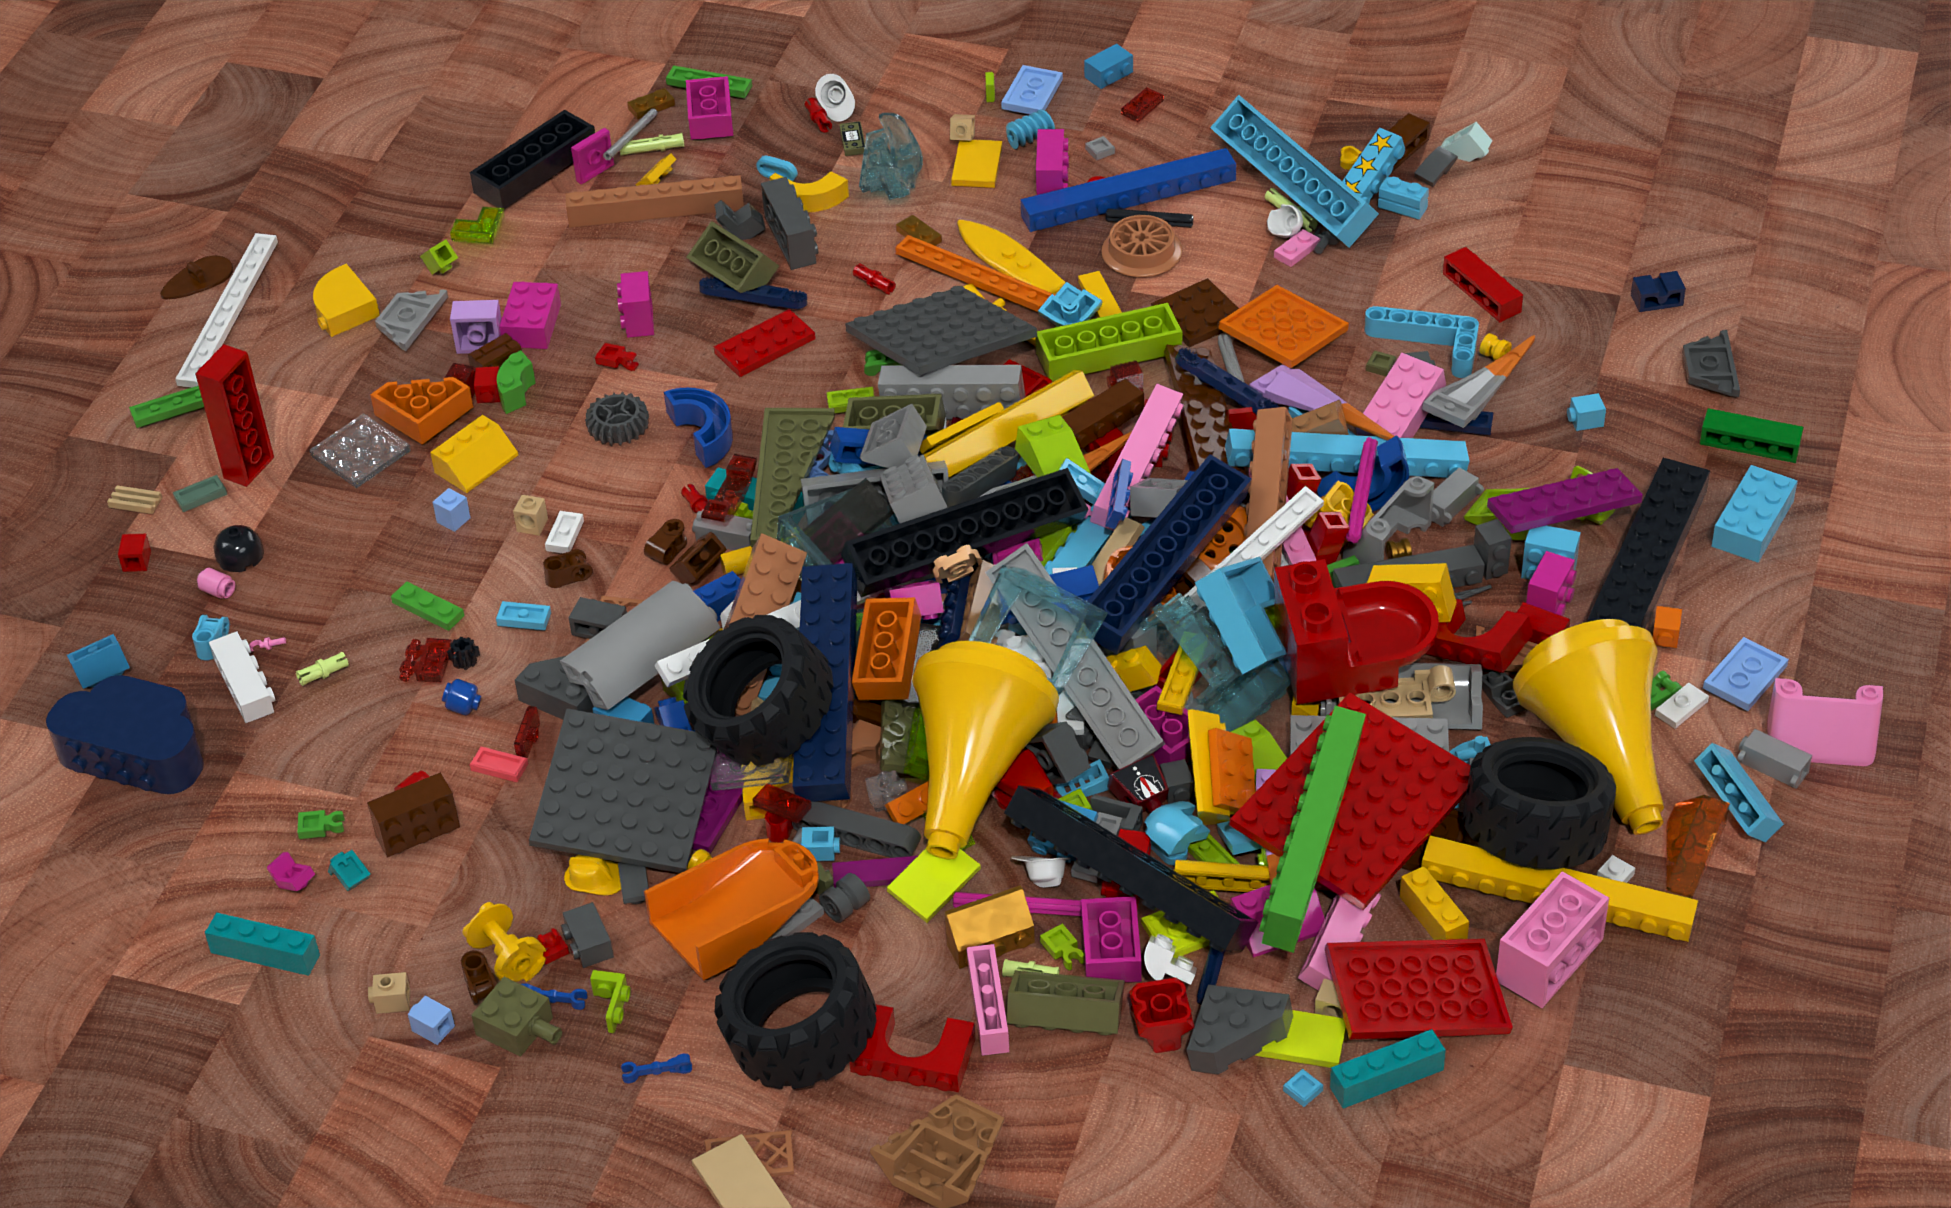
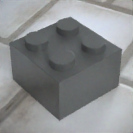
M1067 721L1048 724L1024 747V750L1030 749L1035 754L1052 785L1067 783L1091 768L1087 753L1078 744L1075 738L1076 733Z

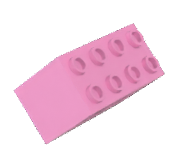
M1562 871L1500 939L1496 971L1499 984L1543 1008L1603 940L1609 897Z

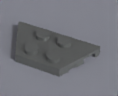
M1727 330L1720 331L1719 336L1712 339L1706 336L1699 341L1683 345L1682 354L1688 384L1729 396L1739 397L1740 387Z

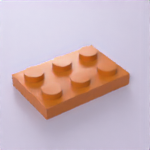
M1214 728L1208 730L1213 806L1237 812L1255 793L1252 738Z

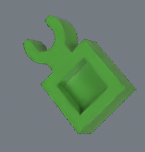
M325 810L299 812L297 829L299 839L326 837V831L329 830L334 833L343 832V823L339 822L345 820L343 812L335 811L330 815H326Z

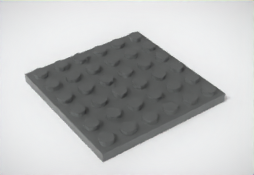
M953 286L951 290L935 292L929 297L916 298L910 303L897 304L891 309L875 311L873 315L857 317L854 321L845 323L847 333L919 376L1037 337L1036 327L976 295V293H972L963 286Z
M566 709L530 834L529 846L677 873L686 871L718 749L700 733L695 731Z

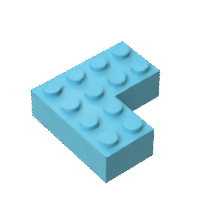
M1260 556L1219 568L1195 582L1198 596L1205 602L1211 621L1217 625L1221 633V640L1229 648L1233 656V663L1241 671L1242 675L1259 669L1287 654L1265 612L1275 606L1274 583Z

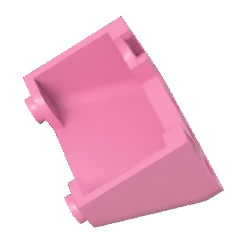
M1775 678L1767 719L1768 735L1811 754L1812 763L1851 766L1871 765L1874 762L1883 702V686H1862L1857 690L1855 700L1803 696L1802 687L1798 682L1790 679Z

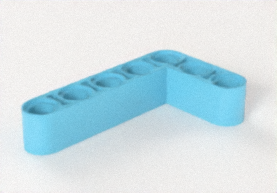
M1378 306L1369 307L1366 310L1364 330L1368 336L1454 346L1451 373L1458 378H1465L1472 374L1479 322L1474 317Z

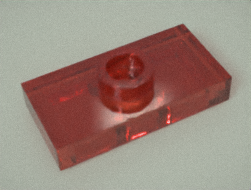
M1146 87L1121 108V115L1139 122L1164 101V95Z
M528 706L514 741L516 755L527 759L533 743L537 742L539 737L540 720L537 707Z
M768 783L753 798V806L797 824L812 808L810 800Z

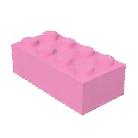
M1401 353L1363 414L1394 436L1413 438L1428 412L1422 410L1423 402L1435 390L1446 386L1444 369ZM1356 427L1358 436H1376Z

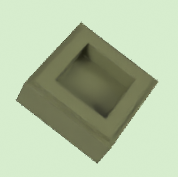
M1374 350L1366 364V371L1387 376L1396 362V356Z

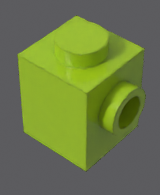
M447 239L420 256L432 275L438 271L441 274L452 268L451 263L458 259Z

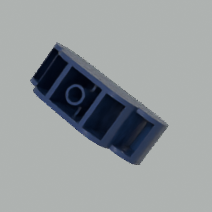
M124 675L111 676L97 683L90 692L77 691L63 696L55 703L46 718V725L59 762L64 767L77 773H86L100 779L116 781L122 785L138 787L145 791L175 794L192 786L204 767V761L185 696L181 691L172 687Z

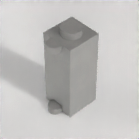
M1461 468L1454 471L1434 490L1431 521L1442 527L1451 522L1452 518L1469 504L1477 494H1481L1484 491V487L1479 484V478Z
M703 509L697 512L692 531L695 532L696 541L707 533L712 532L724 544L726 549L737 550L751 546L750 538L753 519Z
M1754 729L1749 737L1745 736L1739 745V751L1741 752L1737 757L1740 763L1795 789L1798 788L1809 773L1812 759L1811 754L1757 729Z

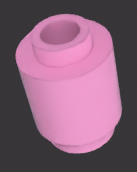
M206 568L198 575V588L220 599L229 598L235 590V581L230 576L217 570Z

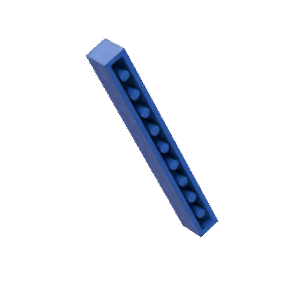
M1224 148L1020 199L1021 217L1029 232L1105 214L1109 208L1124 209L1236 181V162L1228 149Z

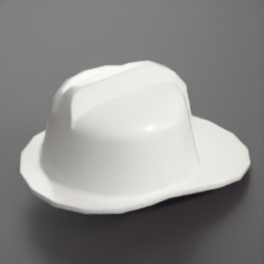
M826 74L821 77L817 82L815 93L819 103L827 112V116L836 122L848 119L855 108V99L848 85L836 74Z
M1011 856V859L1025 862L1030 880L1039 887L1060 885L1061 879L1064 876L1065 861L1071 859Z

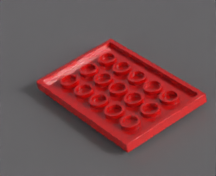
M1485 939L1337 942L1326 944L1325 953L1350 1040L1410 1038L1433 1029L1437 1037L1510 1034L1513 1026Z

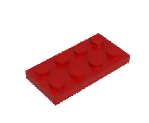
M788 309L714 346V354L734 373L742 377L815 340L816 336L815 332Z

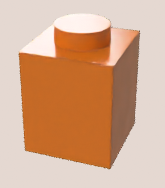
M1663 606L1656 607L1652 637L1657 646L1677 648L1682 609Z

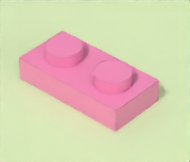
M1302 229L1274 250V258L1292 267L1314 250L1320 238Z

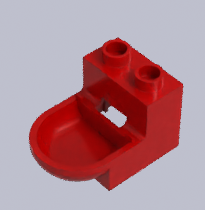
M1325 559L1274 567L1275 630L1287 652L1283 658L1297 705L1345 697L1350 692L1357 695L1398 688L1399 668L1419 660L1428 652L1437 638L1439 628L1437 609L1426 594L1411 585L1396 581H1376L1334 588Z

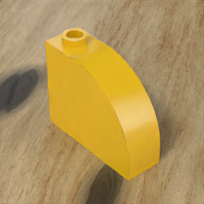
M347 263L325 274L314 288L313 300L318 324L331 337L377 318L380 315L376 298Z

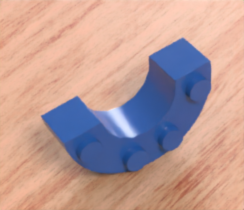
M686 387L665 391L666 412L676 426L691 424L702 427L693 433L696 455L704 467L707 468L717 464L728 453L733 441L730 410L725 401L718 395L700 388Z
M1397 435L1377 446L1379 462L1373 469L1367 502L1372 512L1381 509L1409 479V467L1404 446ZM1334 471L1321 479L1317 489L1318 496L1326 495L1337 481L1347 483L1355 492L1357 476H1345Z

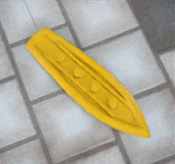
M961 219L957 221L959 232L970 250L998 272L1055 295L1066 283L1032 252L1008 235L976 222Z

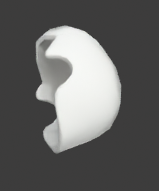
M1282 204L1279 209L1271 210L1267 219L1268 230L1273 235L1281 238L1293 237L1301 230L1303 225L1302 213L1293 205Z

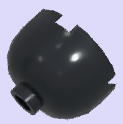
M233 525L222 530L217 535L213 546L216 561L223 570L229 572L246 571L245 567L253 564V567L258 565L264 554L259 535L250 527L244 525Z

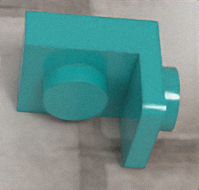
M353 850L345 854L340 852L330 860L328 873L331 876L335 874L347 891L370 878V872Z

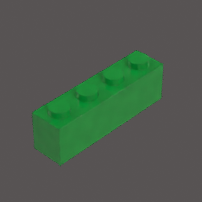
M1708 408L1702 426L1700 445L1796 463L1804 427Z

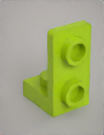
M593 970L590 978L593 996L611 998L606 1014L608 1033H615L617 1024L622 1023L624 1002L629 1001L631 988L626 983L625 974Z

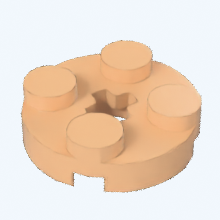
M964 545L957 549V553L949 557L944 555L934 561L935 567L932 570L936 581L942 583L941 579L947 578L948 582H953L974 571L973 565L977 562L980 566L982 563L978 550L972 549L970 545Z

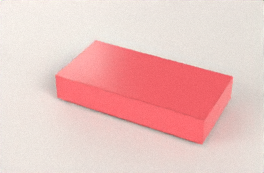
M482 746L470 763L471 771L513 782L519 781L528 766L527 758Z

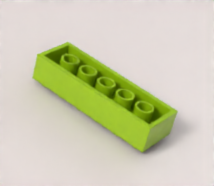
M1164 303L1037 331L1036 354L1046 376L1055 381L1073 370H1080L1084 374L1164 357L1167 344L1182 345V330L1169 304Z

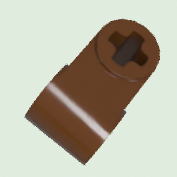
M679 519L666 521L647 540L644 554L665 565L670 564L674 557L687 545V538L683 534L684 523Z
M580 549L549 556L543 562L545 583L551 588H560L564 585L587 580L593 573L591 565L586 562L584 551Z
M472 950L462 956L461 965L471 1000L475 1005L478 1004L479 1000L489 995L497 985V981L493 972L491 973L484 954L480 951Z

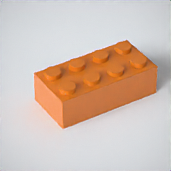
M915 597L870 598L865 600L852 677V685L858 700L909 699L922 616Z

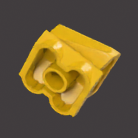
M1335 482L1326 495L1320 497L1324 500V505L1304 524L1312 529L1318 512H1341L1345 521L1349 524L1354 497L1353 489L1347 483ZM1368 503L1363 528L1374 515ZM1346 538L1342 547L1349 542Z

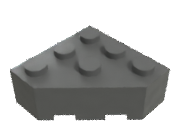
M566 656L530 663L515 679L518 700L562 720H564L566 709L593 713L594 706L584 685L571 683L560 663V660Z
M1208 985L1187 1047L1191 1071L1220 1074L1228 1070V1065L1239 1059L1244 1061L1261 1052L1262 1047L1274 1040L1278 1043L1287 1038L1293 1019L1289 994Z

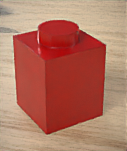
M499 366L476 368L474 390L477 403L500 402L497 386Z
M122 534L118 551L122 571H147L151 555L147 534Z

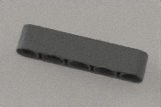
M1007 446L998 448L946 481L942 485V495L947 507L978 498L990 489L999 487L1013 478L1017 472L1019 455L1017 450Z
M818 801L802 802L792 820V826L796 831L802 827H834L835 837H840L841 845L889 858L913 856L921 840V834L911 826Z

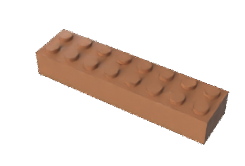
M761 533L752 548L724 629L729 627L730 623L744 617L753 618L755 615H767L788 606L807 552ZM767 669L754 677L745 687L737 701L735 717L751 712L752 701L758 697Z

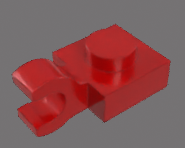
M604 343L595 356V361L598 365L617 368L621 364L630 371H635L639 365L638 362H633L637 354L631 351L626 352L624 346Z

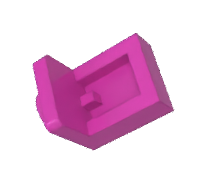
M283 852L267 866V870L277 886L287 890L298 891L303 889L315 875L311 866L296 864L288 852Z

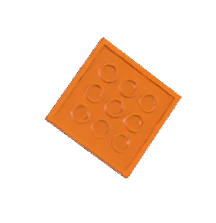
M1275 285L1219 322L1220 330L1289 368H1293L1347 332L1349 327L1348 322L1279 285Z

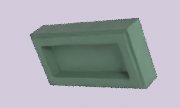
M217 475L173 492L174 499L182 512L227 495L226 488Z

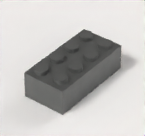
M787 177L761 183L764 218L790 269L794 270L817 264L816 254L819 251L817 243L814 241V237H817L816 227L814 224H810L808 211L803 210L802 200L800 197L797 198L794 185H790Z

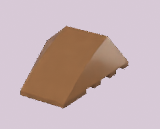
M955 1094L930 1110L928 1116L924 1119H916L911 1122L910 1128L902 1133L896 1132L889 1136L888 1142L882 1146L877 1144L872 1147L870 1154L893 1186L936 1208H950L969 1201L1004 1123V1117Z

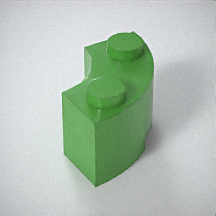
M521 350L511 354L501 365L497 374L499 397L505 414L526 406L525 392L536 383L532 362Z

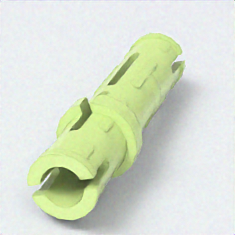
M683 133L666 136L659 134V137L629 141L620 150V156L655 150L663 152L666 151L665 149L685 147Z
M1270 188L1271 192L1267 191L1265 194V199L1278 209L1282 204L1296 206L1275 188ZM1296 206L1302 213V227L1308 232H1312L1310 227L1315 230L1318 224L1317 220L1308 215L1301 206Z

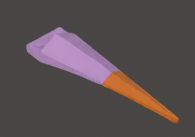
M1282 364L1249 384L1250 387L1262 393L1264 398L1271 399V402L1274 401L1278 404L1312 411L1340 399L1347 424L1387 441L1395 437L1300 369L1289 368Z

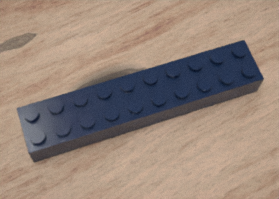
M1211 454L1205 459L1079 610L1078 617L1095 642L1116 655L1122 650L1247 497L1252 478Z
M853 563L802 567L799 631L828 660V665L832 670L834 686L830 690L832 693L830 707L827 715H824L821 719V726L810 740L807 739L801 744L800 749L794 752L792 787L798 803L850 799L854 702L852 677L855 665L858 585Z

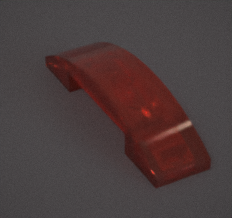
M738 454L733 455L726 468L727 476L714 500L709 499L701 514V518L726 522L733 517L748 491L757 464V458Z

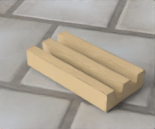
M117 485L115 487L116 492H112V499L109 498L107 503L109 508L153 514L162 499L161 492Z

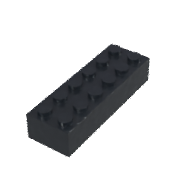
M567 110L561 111L472 170L470 177L473 193L502 210L506 209L573 163L571 147L593 135L595 127Z

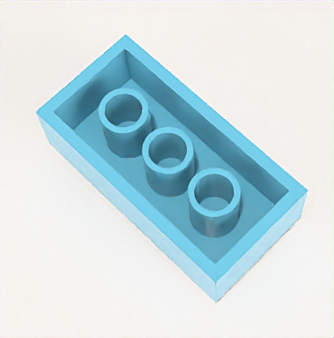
M1751 465L1715 524L1711 547L1759 563L1794 502L1798 480Z

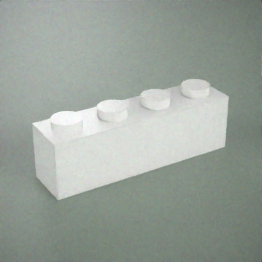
M234 632L210 641L209 645L213 659L245 723L274 713L272 702L276 701L271 687H265L267 681L264 673L257 671L259 666L255 656H249L251 650L247 640H241L238 632Z

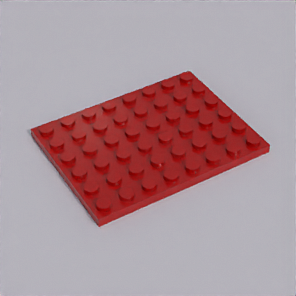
M1350 692L1337 706L1364 713L1366 717L1359 747L1317 882L1364 910L1465 797L1471 765ZM1325 719L1230 818L1229 826L1278 857L1283 856L1286 838L1291 832L1290 827L1293 817L1299 811L1297 810L1300 795L1303 794V791H1306L1303 788L1307 774L1313 771L1310 770L1313 755L1316 754V751H1320L1316 750L1320 734L1325 731L1323 730Z

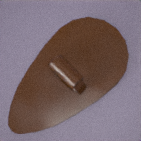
M217 255L206 256L195 262L191 261L187 264L186 268L167 282L160 295L165 300L177 299L210 289L230 278L233 273V265L229 259Z

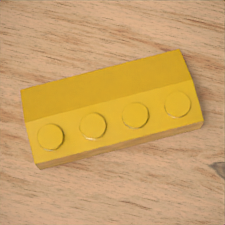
M1194 709L1187 710L1197 817L1202 820L1204 825H1214L1230 821V815L1235 814V812L1213 806L1208 730L1214 728L1226 730L1225 723H1220L1218 714Z

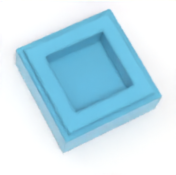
M1302 1069L1283 1085V1091L1305 1107L1323 1091V1084Z

